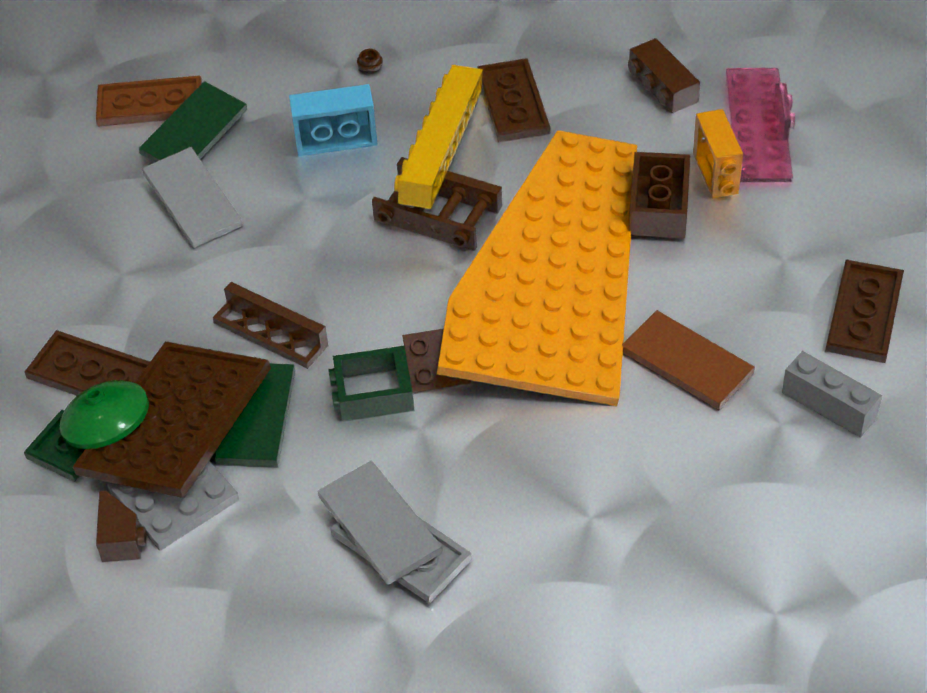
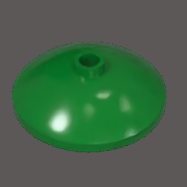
M112 380L96 384L81 392L68 404L60 419V433L69 445L80 449H95L115 443L129 435L144 420L149 409L148 396L140 385L130 381Z

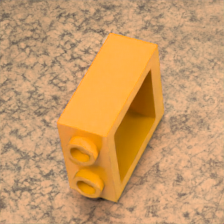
M723 109L696 113L693 156L712 199L739 194L743 152Z

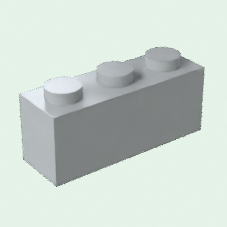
M802 351L785 369L783 394L861 438L877 419L882 399L881 394Z

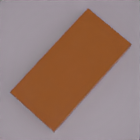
M199 75L99 84L96 107L97 126L167 120L202 84V78Z
M658 310L622 344L625 355L717 410H720L754 374L755 366Z

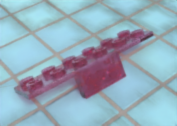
M727 68L726 82L731 128L743 152L740 182H792L793 172L788 138L790 129L795 127V113L790 112L793 104L792 94H788L786 83L780 82L779 69Z

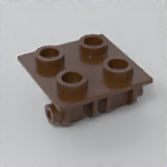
M443 329L402 335L413 393L472 384L471 380L437 374Z

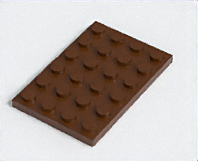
M165 341L135 382L145 390L149 399V409L144 420L129 435L115 443L100 448L85 449L73 465L76 475L184 498L270 371L269 361L262 358Z

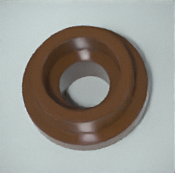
M375 49L361 51L357 59L358 68L365 72H374L383 65L382 56Z

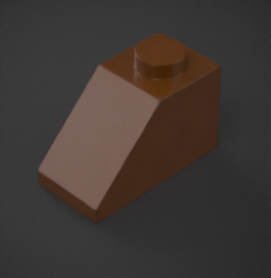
M100 491L96 546L102 562L141 559V547L147 545L145 526L140 527L137 514L107 491Z

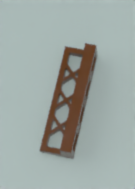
M230 282L224 288L227 303L214 315V324L307 369L329 346L326 326L233 282ZM232 310L243 317L242 319L232 321L226 319ZM262 324L266 326V330L253 332L248 329V326ZM285 335L289 337L290 341L276 343L271 340V337ZM308 346L312 348L306 357L295 352V348Z

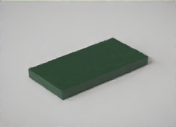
M204 81L140 146V155L153 162H157L192 147L199 159H201L247 111V104Z
M269 363L270 371L218 446L215 456L216 464L278 467L295 376L294 364Z

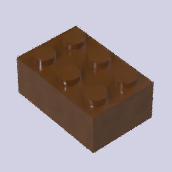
M634 152L629 211V231H631V235L685 238L691 155Z

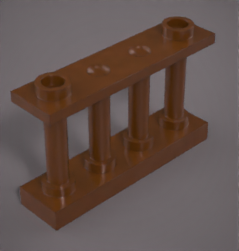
M401 157L400 160L398 161V163H397V174H398V175H401V170H402L403 161H404V159L408 160L407 158ZM447 171L437 196L447 198L448 201L438 216L424 212L426 208L415 206L410 208L398 204V192L395 191L388 201L378 197L372 199L374 220L475 251L477 248L475 225L485 210L499 213L502 208V187ZM460 202L474 206L463 224L449 220Z

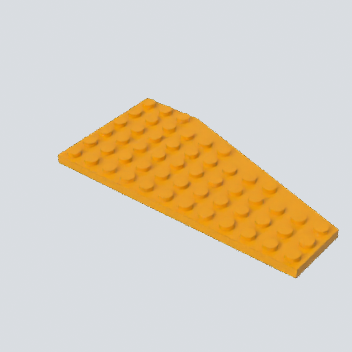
M557 130L448 299L437 368L438 375L617 406L620 397L622 344L624 341L631 243L629 211L634 152H637V145Z

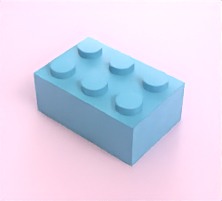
M370 84L289 95L298 157L378 146Z

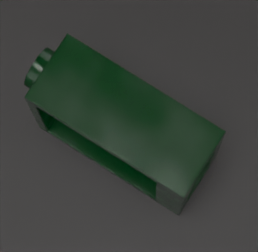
M405 346L333 356L334 368L328 370L331 387L337 386L338 391L332 392L334 410L340 409L342 421L414 411L413 391ZM391 370L396 372L398 388L346 395L343 377Z

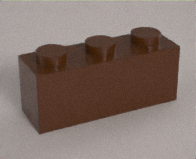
M657 38L630 48L629 71L671 113L699 102L700 81Z

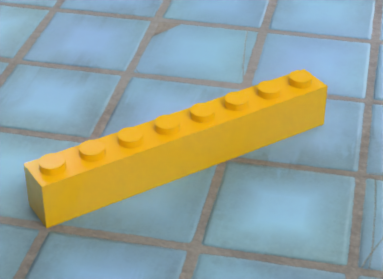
M452 65L448 74H444L442 87L437 88L435 101H431L429 115L424 116L422 130L417 131L415 145L411 144L408 160L404 159L401 175L396 176L394 191L398 192V204L427 209L432 208L481 95L483 69Z

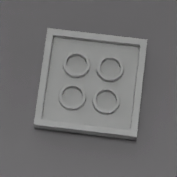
M208 461L184 498L110 482L107 484L109 492L137 514L140 527L145 526L148 538L160 551L239 500L238 492L210 461Z

